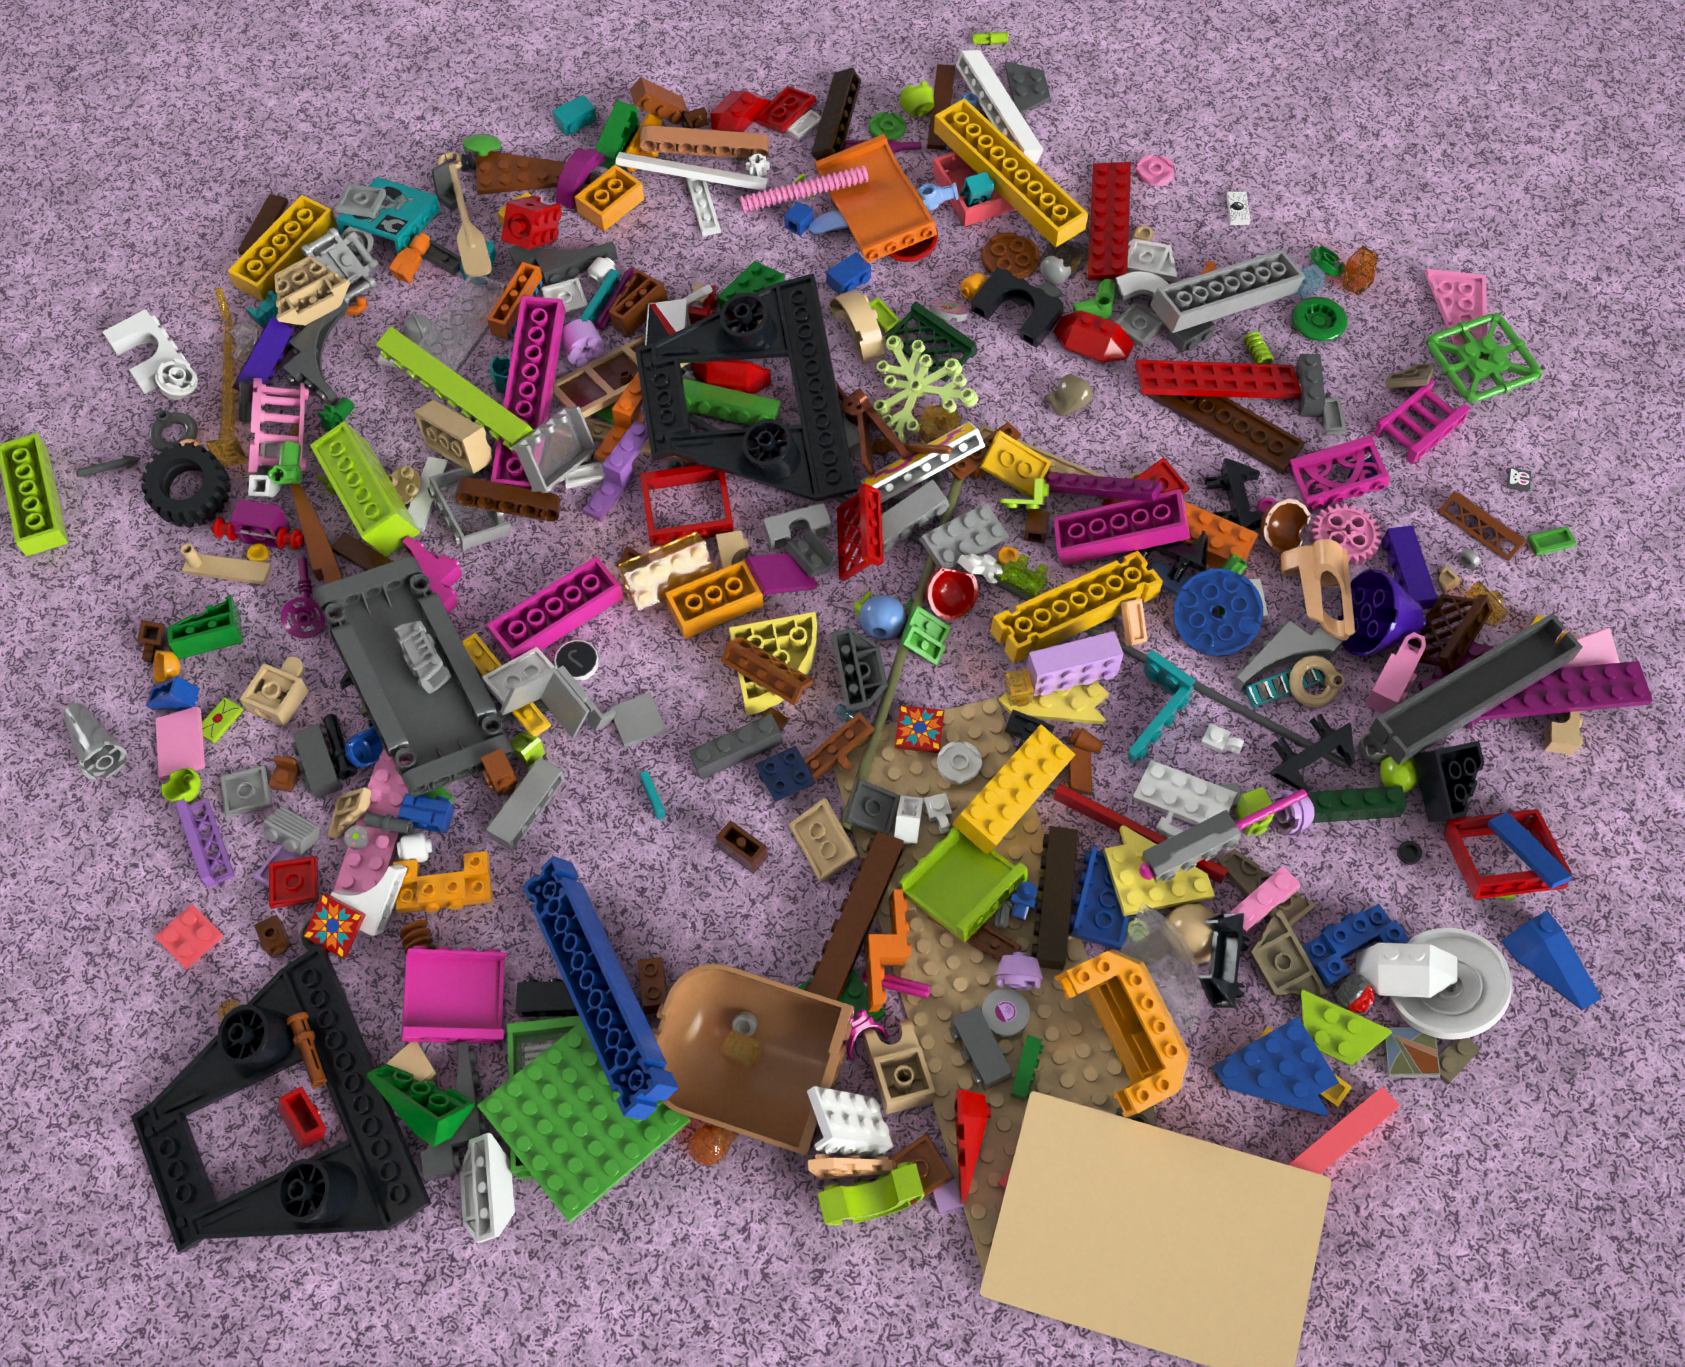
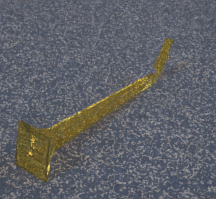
M221 287L214 288L222 318L226 319L221 434H218V440L206 441V445L209 451L226 467L246 464L249 461L238 438L235 437L234 389L232 388L234 384L233 326L224 290Z

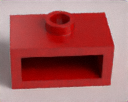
M302 1086L279 1098L277 1111L300 1151L324 1138L326 1126L321 1119L320 1111L315 1104H312Z

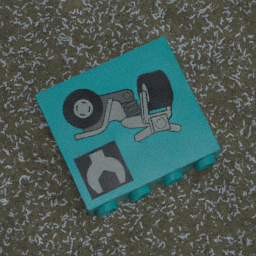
M376 177L368 187L385 189L386 196L375 217L370 218L341 213L336 221L339 235L349 226L395 241L396 253L398 254L408 247L414 236L419 235L429 222L438 215L440 206L437 195Z

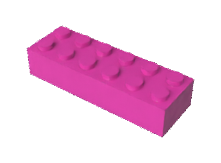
M1181 489L1160 493L1154 501L1129 500L1053 517L1057 553L1063 566L1190 539L1186 506Z
M595 556L487 624L491 638L508 660L511 661L536 646L542 651L624 599L621 585L599 558Z

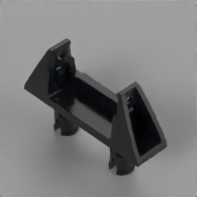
M1224 458L1221 467L1222 476L1205 477L1204 485H1206V490L1224 488L1231 510L1214 511L1213 514L1254 531L1260 527L1264 513L1250 511L1244 483L1249 480H1258L1260 471L1234 460Z
M1202 531L1198 540H1195L1191 546L1177 541L1137 551L1141 553L1145 560H1147L1152 551H1157L1176 560L1167 577L1171 580L1175 579L1179 583L1188 567H1192L1200 572L1206 571L1208 536L1205 531Z
M1322 713L1316 717L1317 720L1313 718L1309 722L1321 737L1320 741L1298 754H1294L1284 737L1278 740L1279 743L1277 741L1273 742L1271 745L1281 757L1282 764L1275 767L1269 774L1297 790L1304 789L1308 793L1310 788H1308L1299 772L1301 768L1304 769L1335 749L1341 757H1344L1349 764L1348 766H1352L1355 763L1350 722L1335 731V729L1332 730Z
M1244 913L1220 914L1205 920V924H1209L1210 928L1214 930L1209 975H1199V980L1212 1008H1235V999L1241 998L1245 994L1239 989L1245 988V986L1237 982L1240 951L1248 950L1249 946L1244 941H1250L1249 938L1242 935Z

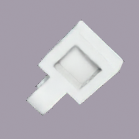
M1210 723L1201 741V745L1221 754L1223 749L1239 755L1244 741L1239 738H1229L1230 731Z
M946 793L925 797L923 803L929 822L937 821L940 835L949 833L950 824L948 818L952 817V811Z

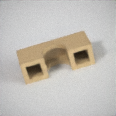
M1580 711L1556 713L1562 718L1563 723L1551 722L1545 730L1544 751L1573 755L1582 745L1583 737L1580 735V728L1583 717L1580 715Z

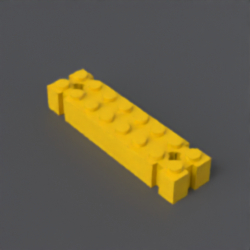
M1139 551L1125 556L1121 564L1116 560L1015 606L1013 613L1006 610L993 616L990 632L999 644H1006L1005 653L1013 663L1027 658L1031 650L1037 651L1049 648L1122 614L1121 602L1142 598L1143 603L1158 597L1163 581L1154 569L1147 570L1148 562Z

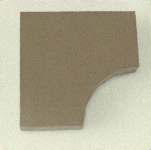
M1435 363L1414 364L1407 370L1390 373L1385 381L1386 388L1428 386L1435 372Z

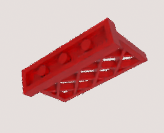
M866 483L859 486V493L837 507L839 580L841 581L849 579L871 564L879 566L884 563L881 492ZM849 509V511H848V513H847V515H846V517H845V519H844V512ZM857 512L853 522L850 523L854 513ZM848 525H850V528L845 536V531ZM855 530H858L853 541H851ZM850 543L851 545H850V547H849V549H848V551H847V553H846V548H847L848 544ZM856 548H858V551H857V553H856L854 559H852V556H853V554H854ZM851 561L852 563H851L849 569L846 571V568H847L849 562Z

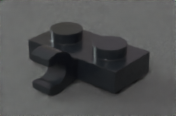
M1013 709L1004 732L1021 738L1016 749L1017 751L1040 725H1043L1051 733L1055 726Z

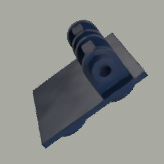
M796 746L755 764L759 772V778L761 782L765 783L774 802L816 784Z

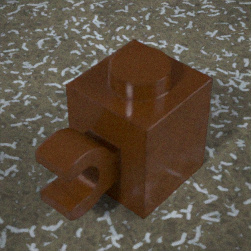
M141 620L137 642L141 647H144L142 655L144 662L153 663L155 649H164L167 636L165 624Z

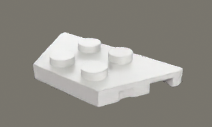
M1139 239L1131 240L1128 248V273L1137 271L1149 272L1160 276L1164 280L1177 282V272L1171 245Z

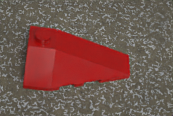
M956 1089L954 1109L960 1204H966L987 1118H991V1104L986 1103V1095Z

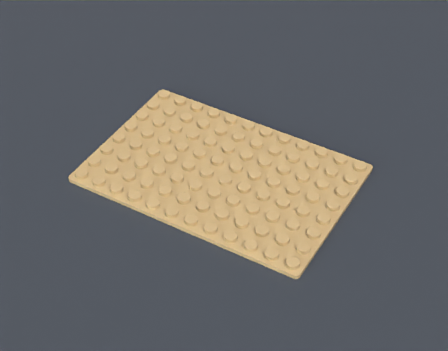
M1033 1091L1029 1095L980 1288V1295L984 1298L1209 1367H1295L1331 1187V1179L1314 1172Z

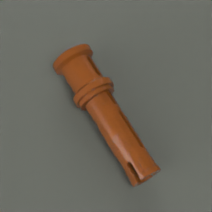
M301 1012L287 1018L286 1023L291 1027L294 1036L292 1039L293 1043L299 1047L311 1087L316 1088L326 1084L327 1079L313 1042L315 1034L314 1031L310 1030L307 1021L309 1018L308 1013Z

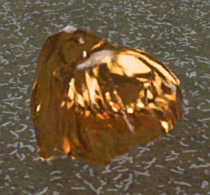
M706 1124L698 1128L689 1140V1154L698 1164L704 1166L717 1164L724 1159L731 1143L737 1139L738 1133L713 1124Z

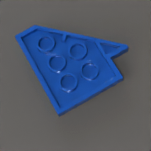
M1298 1017L1212 1066L1225 1089L1325 1117L1329 1115V1112L1318 1095L1339 1083Z

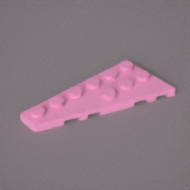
M1426 269V279L1447 329L1456 326L1459 322H1468L1487 315L1486 275ZM1487 323L1469 329L1475 340L1487 336ZM1459 333L1450 336L1454 345L1461 346L1466 344ZM1483 356L1479 357L1480 359H1484L1485 361H1487V358Z

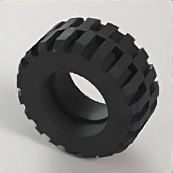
M176 443L173 444V448L169 449L166 446L161 449L163 452L159 455L155 453L152 456L154 460L151 463L147 462L145 466L147 472L142 473L141 480L144 483L141 485V488L145 494L146 502L159 516L168 523L172 522L179 527L183 524L186 527H194V523H197L199 526L206 524L205 520L210 519L212 521L216 518L215 514L218 511L220 513L225 508L223 503H227L230 497L227 492L231 491V484L228 482L230 478L224 466L212 452L207 451L200 445L195 447L193 443H185L184 446ZM191 470L203 473V484L197 494L185 500L170 498V486L178 475Z

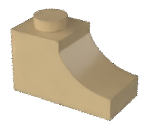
M741 530L716 535L722 569L746 558L745 551L749 550L747 538L742 537Z

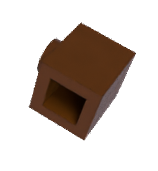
M277 915L254 925L263 950L269 956L281 955L287 951V948L292 946L285 926Z

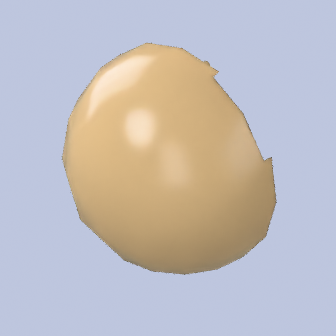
M1188 903L1176 907L1167 914L1162 924L1161 934L1172 950L1170 953L1173 957L1184 963L1199 964L1210 960L1214 930L1210 928L1209 924H1205V920L1216 916L1212 910L1200 904Z

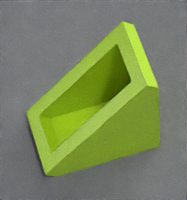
M521 732L510 742L515 751V756L528 768L539 757L541 758L546 754L542 742L537 736Z

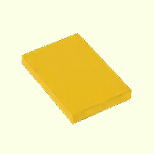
M999 430L979 468L1024 495L1034 498L1035 478L1044 479L1052 462Z

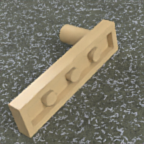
M184 544L180 550L186 559L182 569L184 574L266 585L272 569L270 563L198 554L191 544Z

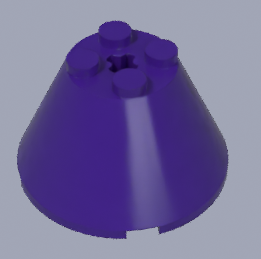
M1368 569L1359 573L1350 582L1355 633L1347 640H1344L1342 644L1350 654L1366 657L1400 646L1407 635L1413 632L1419 634L1420 630L1425 628L1426 618L1423 617V609L1419 602L1385 571ZM1342 609V615H1341V616H1338V620H1343V619H1344L1343 609Z

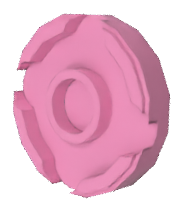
M1150 154L1138 161L1136 172L1137 176L1144 183L1158 186L1166 184L1172 179L1174 165L1170 159L1163 155L1153 156V154Z

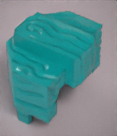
M271 290L267 293L266 300L259 305V309L254 310L251 306L246 309L250 318L261 327H265L271 317L277 319V294Z
M498 355L494 356L489 370L495 389L503 394L506 392L510 369L507 356L499 358Z

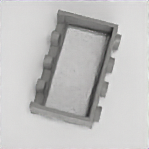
M579 406L562 408L512 446L530 482L531 492L541 493L551 491L556 483L565 480L566 475L576 471L581 463L590 460L591 455L597 451Z
M461 467L429 477L430 486L427 487L431 499H435L438 513L443 514L446 528L448 530L451 529L455 545H459L463 552L466 549L510 536L511 524L509 521L504 522L503 513L464 506L456 501L458 480L463 477L480 479L479 471L473 474Z

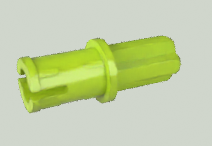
M1008 31L974 33L972 35L973 44H990V46L1000 43L1008 44Z

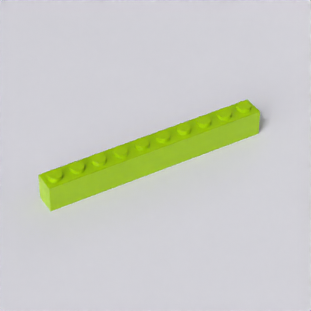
M392 326L375 344L381 350L379 354L386 360H394L393 364L401 371L405 368L407 375L415 381L417 378L420 379L419 383L427 390L432 388L434 390L433 393L441 400L446 398L448 400L446 403L453 409L457 410L460 408L462 410L460 413L470 420L472 418L475 419L474 423L490 430L488 433L497 441L501 438L503 440L502 444L509 450L513 451L512 446L533 431L523 420Z

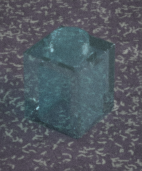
M1316 264L1300 270L1305 275L1297 291L1302 298L1322 290L1327 277Z

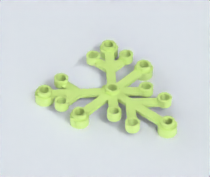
M890 336L887 339L886 347L890 353L895 354L901 367L889 365L887 361L881 360L877 363L876 368L880 374L889 373L906 376L908 381L897 380L894 375L886 376L884 384L887 388L904 390L887 400H877L873 408L885 422L891 420L887 423L890 428L897 423L895 430L892 431L903 444L906 443V437L903 434L906 424L907 429L912 434L919 432L921 428L911 412L916 399L922 397L925 393L940 396L943 401V408L947 413L954 412L957 407L951 398L960 399L966 407H972L977 403L978 396L973 389L955 390L965 386L967 382L965 376L961 373L962 366L957 359H948L944 367L926 377L928 369L933 364V360L928 354L921 356V353L925 350V345L921 340H915L912 343L913 353L908 363L902 351L904 344L898 336ZM919 361L921 366L917 376H915L914 370ZM946 375L953 377V381L943 387L930 385ZM908 397L903 410L893 416L889 415L892 406Z

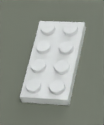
M1151 760L1134 793L1133 800L1165 814H1168L1170 811L1174 813L1173 817L1197 825L1224 810H1227L1229 813L1237 797V792Z

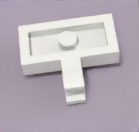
M961 555L957 561L970 574H982L989 583H997L998 581L994 578V575L1003 573L996 560L990 555Z

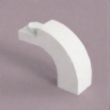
M1143 271L1130 272L1116 278V284L1123 301L1140 294L1154 297L1157 288L1169 285L1160 276Z

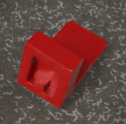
M711 285L713 291L708 295L705 309L688 306L691 325L715 313L713 308L714 305H718L717 296L719 295L716 293V286Z

